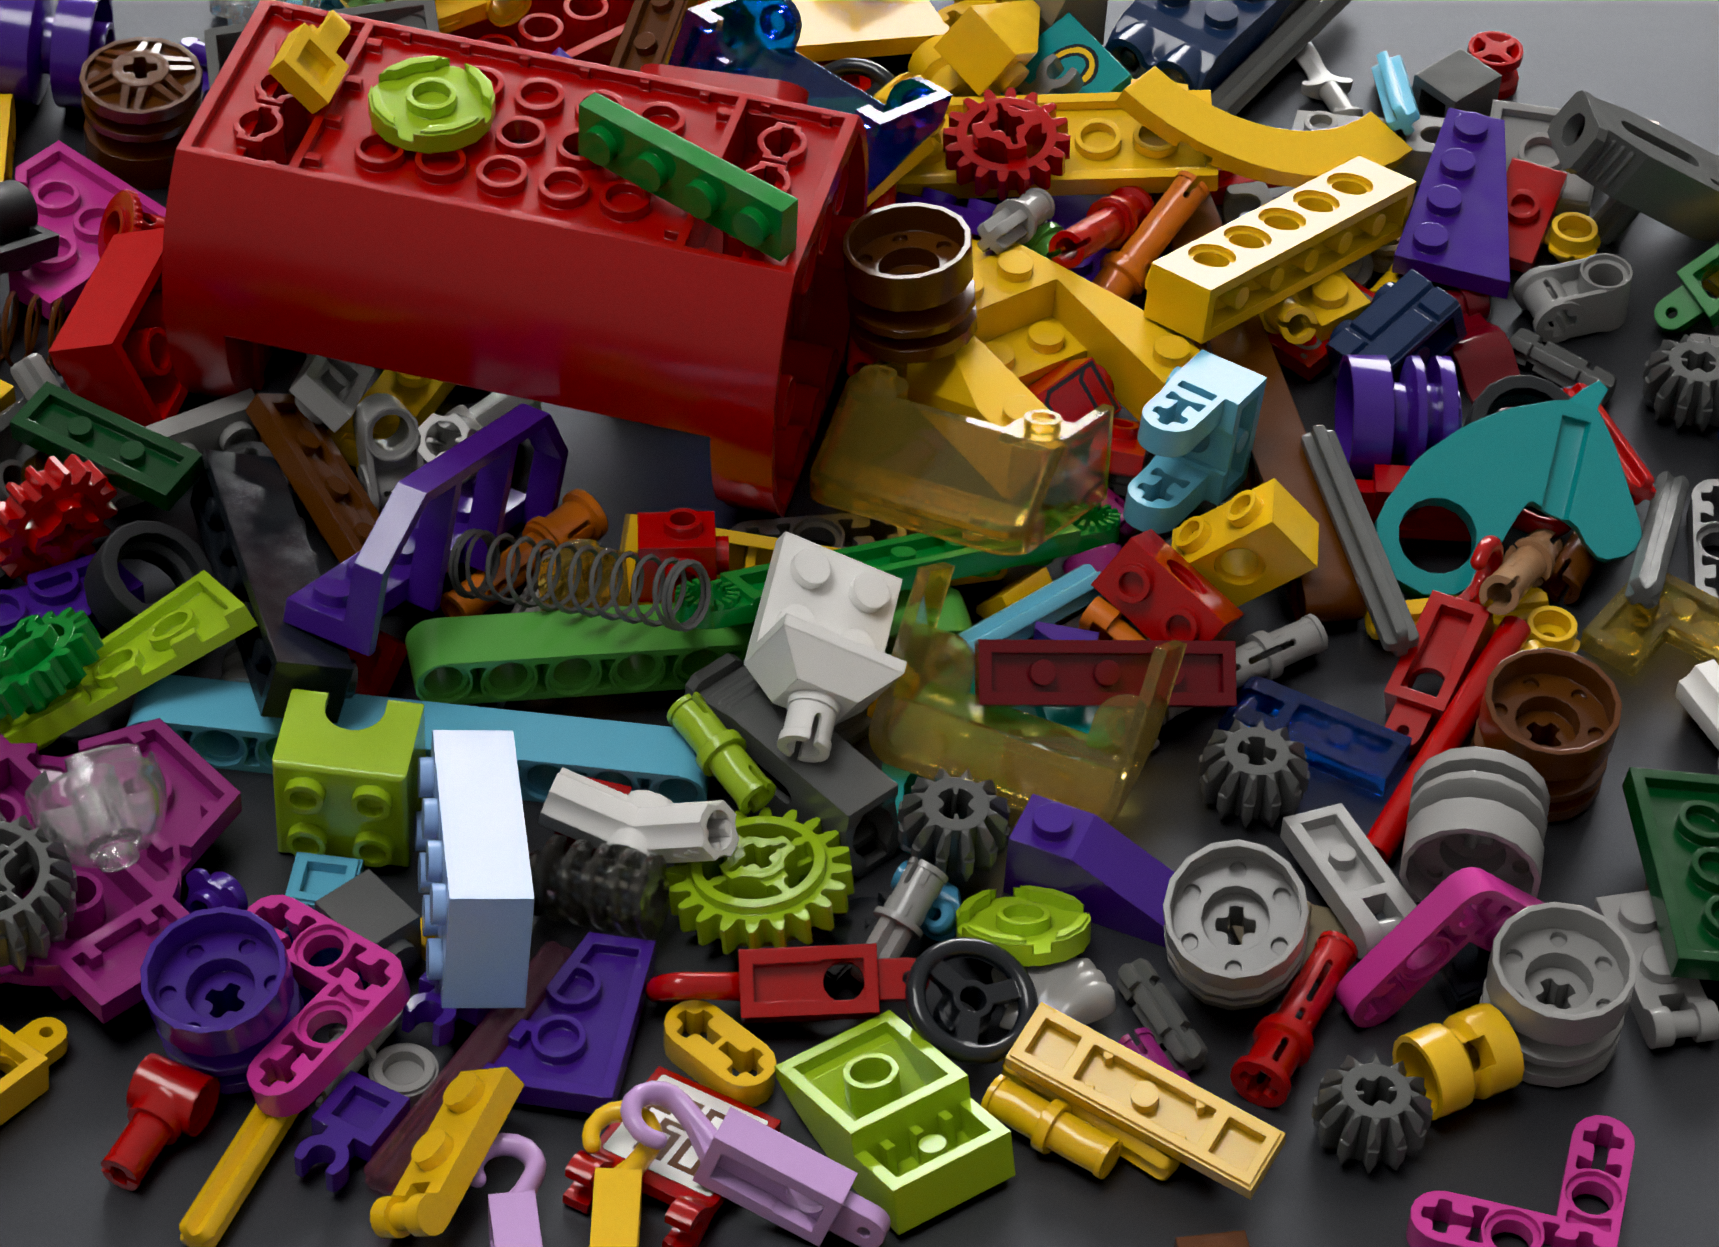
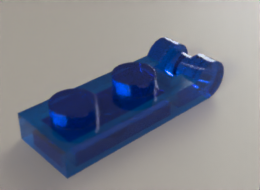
M1258 676L1251 677L1245 682L1237 695L1239 704L1228 708L1218 723V729L1225 731L1231 728L1235 719L1247 727H1255L1263 719L1266 729L1271 731L1287 727L1290 741L1304 743V750L1307 756L1306 762L1309 763V767L1382 797L1408 758L1412 741L1411 737Z

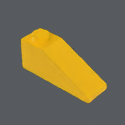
M1034 0L969 6L933 48L978 96H984V90L988 89L994 94L1002 92L1005 95L1008 87H1018L1027 77L1029 70L1025 66L1038 52L1040 6Z

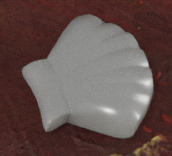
M1075 956L1067 961L1045 966H1023L1034 983L1038 997V1006L1043 1002L1084 1025L1105 1018L1116 1009L1115 993L1112 986L1107 983L1101 970H1097L1094 963L1088 958H1077ZM995 967L992 968L991 977L994 983L1007 980ZM1018 1002L1004 1005L1006 1010L1002 1015L999 1027L1007 1030L1012 1029L1018 1015Z

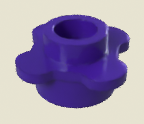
M195 868L186 875L189 891L186 901L181 905L189 913L222 906L241 910L248 909V900L243 887L230 874L214 872L209 875L205 869Z

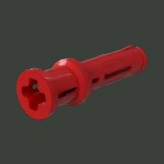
M1124 186L1117 188L1109 196H1104L1094 202L1087 211L1086 218L1066 230H1061L1053 235L1049 242V253L1059 248L1061 253L1051 259L1062 267L1070 269L1078 266L1083 260L1104 247L1115 249L1124 246L1129 237L1134 234L1155 206L1154 201L1149 193L1141 187Z
M1331 930L1321 933L1312 953L1309 955L1298 976L1294 979L1277 1012L1265 1016L1258 1022L1253 1033V1047L1248 1055L1240 1057L1235 1062L1230 1073L1233 1087L1247 1101L1258 1106L1272 1108L1282 1105L1287 1100L1292 1088L1290 1078L1296 1068L1306 1064L1312 1056L1314 1050L1312 1033L1326 1008L1331 1003L1339 982L1344 978L1348 968L1358 956L1356 945L1346 935ZM1315 981H1317L1319 985L1310 1001H1308L1306 997ZM1302 1011L1301 1017L1299 1019L1295 1018L1297 1012ZM1283 1038L1287 1039L1285 1045L1280 1044ZM1261 1072L1267 1074L1263 1083L1258 1084L1257 1078Z

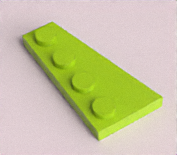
M203 570L102 639L104 646L96 651L100 658L97 662L83 667L87 675L76 688L67 690L64 695L58 696L50 702L47 709L28 715L24 711L19 718L14 720L8 713L0 720V734L11 744L37 743L38 751L51 745L61 734L258 625L247 607L208 572Z

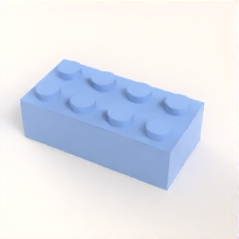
M432 730L431 756L418 758V797L423 799L422 810L415 811L414 848L415 851H426L419 852L418 891L419 893H430V895H423L422 933L423 936H435V938H427L426 943L427 980H439L442 1008H525L534 911V891L513 730Z

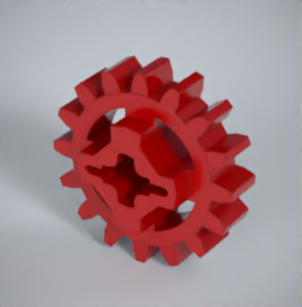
M1008 87L1005 97L996 98L990 89L984 90V102L977 103L975 100L967 97L963 100V113L951 111L949 114V128H943V152H945L946 169L956 170V182L960 186L974 181L975 195L982 196L991 188L997 190L999 200L1005 201L1009 190H1017L1020 196L1025 194V191L1034 184L1039 188L1047 190L1051 187V175L1063 176L1065 173V160L1070 159L1071 135H1068V120L1066 117L1056 118L1057 105L1053 102L1041 107L1038 106V93L1031 92L1025 99L1016 98L1015 88Z
M71 454L62 464L55 456L48 457L45 468L42 471L37 472L31 465L25 468L26 480L20 485L13 482L6 484L5 488L10 496L6 501H0V567L10 578L15 579L19 576L28 584L27 576L29 574L75 560L82 553L87 556L96 553L95 547L91 543L95 538L109 535L111 530L104 524V520L111 518L118 512V508L110 501L117 495V492L108 482V478L90 460L83 463L76 454Z

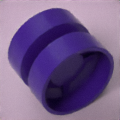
M0 0V94H13L15 103L38 105L43 100L50 81L53 100L57 107L82 109V94L79 85L82 64L95 50L116 41L112 1L59 0L55 11L54 0Z

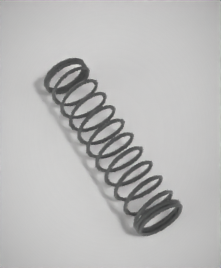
M475 528L466 530L457 538L451 549L448 561V575L452 588L459 596L464 598H479L487 602L498 600L507 605L518 603L527 608L539 606L547 611L559 609L567 614L580 612L582 615L590 618L602 616V618L611 621L622 619L631 624L643 622L651 627L664 625L666 628L675 631L687 632L693 630L703 620L711 598V583L704 566L695 560L685 559L680 561L675 557H670L662 563L659 557L653 554L646 555L640 559L638 554L632 551L625 552L619 556L616 550L607 548L598 553L596 548L591 545L583 546L577 550L576 546L570 542L562 543L557 547L554 541L544 539L536 544L534 539L528 536L521 537L516 541L513 535L504 533L496 538L490 531ZM471 537H474L468 546L465 557L466 579L471 588L469 592L460 583L458 562L465 543ZM479 538H482L488 550L485 562L486 576L481 585L476 588L471 579L470 558L475 543ZM506 539L511 541L513 546L506 561L507 586L498 593L493 586V581L500 565L499 541ZM527 542L533 547L526 568L528 588L518 596L513 588V584L520 569L521 555L519 545ZM547 545L552 547L554 552L547 569L548 591L539 599L533 587L540 573L541 556L539 548ZM568 548L575 554L568 570L569 594L559 602L555 596L554 589L557 586L561 573L560 551ZM589 551L595 556L589 573L588 585L590 596L587 601L580 605L574 595L581 579L582 562L580 555ZM515 553V568L511 577V562ZM609 554L616 559L610 577L611 599L608 604L601 608L595 596L602 581L603 567L601 558ZM536 556L535 572L531 579L532 562ZM630 557L635 559L637 563L631 581L632 602L629 607L622 611L616 599L623 582L622 561ZM556 559V571L552 582L553 564ZM651 560L656 562L659 568L653 580V605L649 611L643 614L637 602L644 584L643 564ZM577 563L576 578L573 583L574 567ZM671 563L675 564L665 579L664 568ZM597 567V579L594 585V576ZM692 567L697 572L700 581L698 607L692 617L683 623H679L674 616L681 607L686 593L687 579L685 568ZM618 571L617 585L615 588L616 573ZM679 574H681L680 594L672 610L673 589ZM639 575L638 588L636 591L637 577ZM489 588H490V591H491L492 595H486V594H484V593H486V592L489 590ZM510 590L513 598L509 599L503 596ZM529 593L533 600L531 602L523 600ZM551 596L554 604L549 605L543 602ZM571 599L574 607L569 608L564 605ZM660 601H661V607H662V611H663L664 616L662 615V613H661V611H660V608H659V603H660ZM592 602L595 611H590L585 608L589 606ZM613 605L617 614H610L606 611ZM634 608L638 617L633 618L627 616V614ZM654 611H656L659 619L657 621L648 619Z

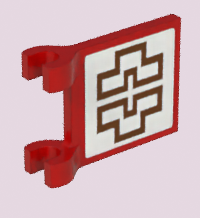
M658 1066L646 1081H664L678 1086L691 1097L717 1130L729 1108L732 1107L778 1132L780 1131L781 1120L661 1066ZM647 1105L645 1107L655 1114L662 1127V1133L667 1136V1144L659 1150L657 1157L643 1174L642 1192L671 1205L665 1214L664 1222L673 1226V1228L663 1239L662 1247H698L712 1217L727 1198L692 1181L701 1163L686 1131L675 1116L666 1108L659 1105ZM623 1122L613 1123L600 1137L601 1147L598 1152L588 1153L586 1150H581L571 1158L565 1168V1177L574 1181L563 1194L562 1203L586 1214L592 1211L595 1167H616L640 1143L632 1137L623 1125Z

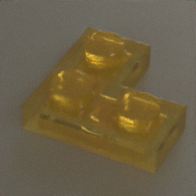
M1667 573L1658 605L1654 608L1646 609L1641 603L1631 605L1625 597L1627 582L1583 630L1579 649L1633 677L1664 642L1703 662L1714 659L1719 665V599Z

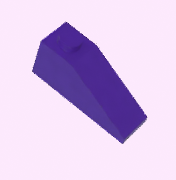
M1032 794L1008 839L1003 892L1013 895V887L1025 885L1056 889L1074 896L1084 904V913L1087 912V915L1090 913L1092 923L1166 948L1163 903L1169 880L1175 872L1096 814Z

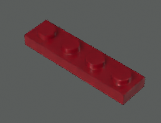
M978 639L975 641V707L1232 708L1237 706L1236 641Z

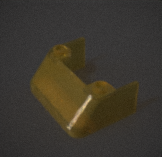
M877 360L868 366L862 367L860 371L847 379L811 468L810 497L820 504L991 554L1004 556L1022 555L1040 546L1107 498L1114 406L1102 404L1075 423L1062 420L1060 414L1050 410H1031L1024 414V418L1017 419L1003 427L907 400L909 383L906 380L907 364Z
M941 562L918 567L891 656L907 662L905 673L878 697L869 727V741L876 756L890 766L933 781L940 767L951 777H960L969 768L975 783L993 779L994 787L997 790L996 796L1007 798V805L1011 808L1024 811L1032 794H1036L1096 814L1108 824L1112 823L1120 814L1158 738L1187 644L1173 640L1155 646L1140 695L1120 694L1102 703L1094 715L1089 734L1011 707H975V695L970 694L975 676L974 651L969 643L959 635L936 628L955 566Z

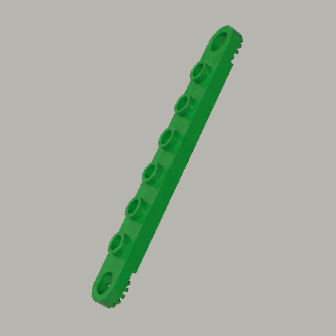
M1084 500V506L1079 501H1073V504H1064V507L1056 511L1043 507L833 551L903 579L900 591L916 587L934 589L945 586L947 581L969 576L993 577L998 575L1002 569L1021 565L1045 566L1051 564L1055 558L1079 554L1102 545L1117 543L1120 535L1121 513H1118L1116 508L1111 509L1112 506L1109 504L1101 507L1102 502L1096 501L1094 507L1090 506V501ZM770 563L720 573V579L716 578V580L710 581L711 598L709 607L703 620L695 628L720 629L755 622ZM698 578L692 579V583L689 581L686 583V593L682 605L675 614V618L680 623L692 617L698 607L700 598V581ZM680 584L676 586L674 607L680 594Z

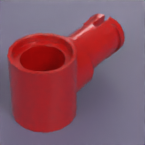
M156 1053L147 1055L138 1065L128 1087L126 1106L128 1108L127 1118L129 1123L101 1161L102 1173L106 1179L122 1189L136 1190L165 1145L174 1144L182 1133L192 1137L199 1135L208 1125L217 1106L220 1094L218 1078Z

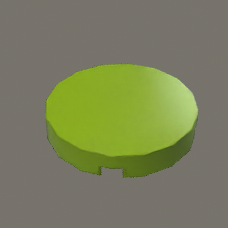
M434 55L414 57L393 64L379 74V83L373 88L371 85L368 93V113L372 128L388 143L407 151L428 154L450 152L477 142L490 130L495 117V94L491 81L478 68L465 63L464 70L456 66H450V58Z
M1025 885L1013 887V897L996 898L997 889L983 890L964 900L956 911V937L978 938L996 944L1013 955L1022 966H1045L1067 961L1083 953L1091 941L1090 913L1088 915L1087 912L1084 913V904L1074 896L1056 889Z

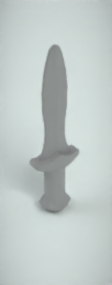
M1310 41L1294 57L1308 78V81L1302 82L1300 93L1310 98L1323 100L1332 114L1362 117L1363 109L1353 106L1346 95L1351 91L1353 80L1331 74L1324 66L1319 53Z

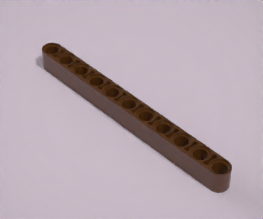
M1185 192L1183 196L1186 198L1189 192ZM1149 193L1155 205L1164 194ZM1209 194L1206 200L1202 201L1161 253V256H1165L1223 226L1211 194ZM1259 314L1203 344L1188 338L1200 351L1203 349L1267 377L1253 449L1251 450L1248 473L1243 481L1245 490H1252L1275 478L1319 523L1318 567L1282 585L1295 620L1298 621L1307 614L1315 615L1322 624L1363 619L1366 613L1365 602L1301 447L1302 435L1307 433Z

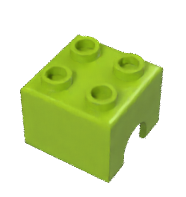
M292 689L272 757L278 852L292 853L295 856L297 852L363 859V864L369 867H383L385 865L409 867L414 851L415 811L422 810L423 798L418 797L417 769L418 758L426 757L424 704L388 700L385 713L376 724L365 729L348 730L334 725L327 718L325 711L329 700V693Z

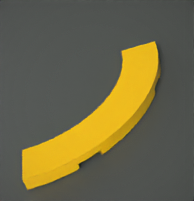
M1156 66L1127 86L1115 102L1141 125L1171 145L1177 147L1181 141L1189 147L1210 156L1209 164L1214 167L1273 185L1298 188L1358 156L1392 170L1404 162L1413 150L1371 111L1349 124L1325 130L1302 131L1270 127L1234 116L1210 105L1171 80Z

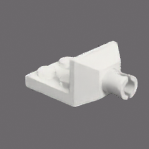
M787 531L775 542L744 665L770 701L787 709L784 726L779 733L777 741L779 750L790 757L794 753L796 741H802L797 760L817 763L825 761L830 755L834 726L864 711L905 673L907 662L885 653L903 579Z

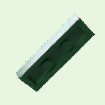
M48 381L9 421L13 439L49 456H55L62 462H65L71 454H76L83 463L90 460L108 478V482L111 485L166 511H169L205 470L202 453Z

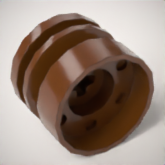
M133 37L113 41L95 50L82 64L79 76L82 94L81 106L85 115L83 127L86 156L89 160L137 190H155L169 187L176 148L204 100L202 68L197 56L187 48L163 38Z
M913 202L895 203L877 208L853 221L843 235V261L845 282L848 286L850 335L859 349L878 360L898 364L927 363L950 356L967 345L977 330V307L975 301V282L972 279L973 252L971 229L964 219L943 206Z
M1548 647L1521 650L1501 660L1489 675L1470 747L1479 746L1503 750L1528 762L1544 778L1550 795L1548 823L1566 821L1587 810L1599 794L1603 775L1607 768L1608 755L1612 751L1619 728L1622 702L1615 683L1598 665L1580 655Z

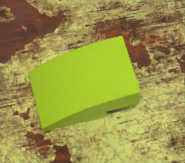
M891 1010L774 1066L778 1082L823 1151L830 1159L858 1173L852 1184L853 1189L861 1197L880 1206L887 1212L891 1220L890 1227L898 1235L1016 1175L1011 1131L971 1098L968 1075L932 1044L922 1039L913 1028Z

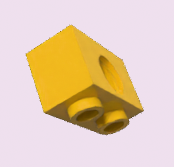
M1273 478L1252 490H1244L1238 493L1230 501L1200 516H1193L1184 521L1179 527L1172 530L1171 547L1238 607L1318 567L1319 523Z

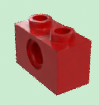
M1152 529L1131 537L1091 584L1150 640L1221 641L1244 615L1238 607Z

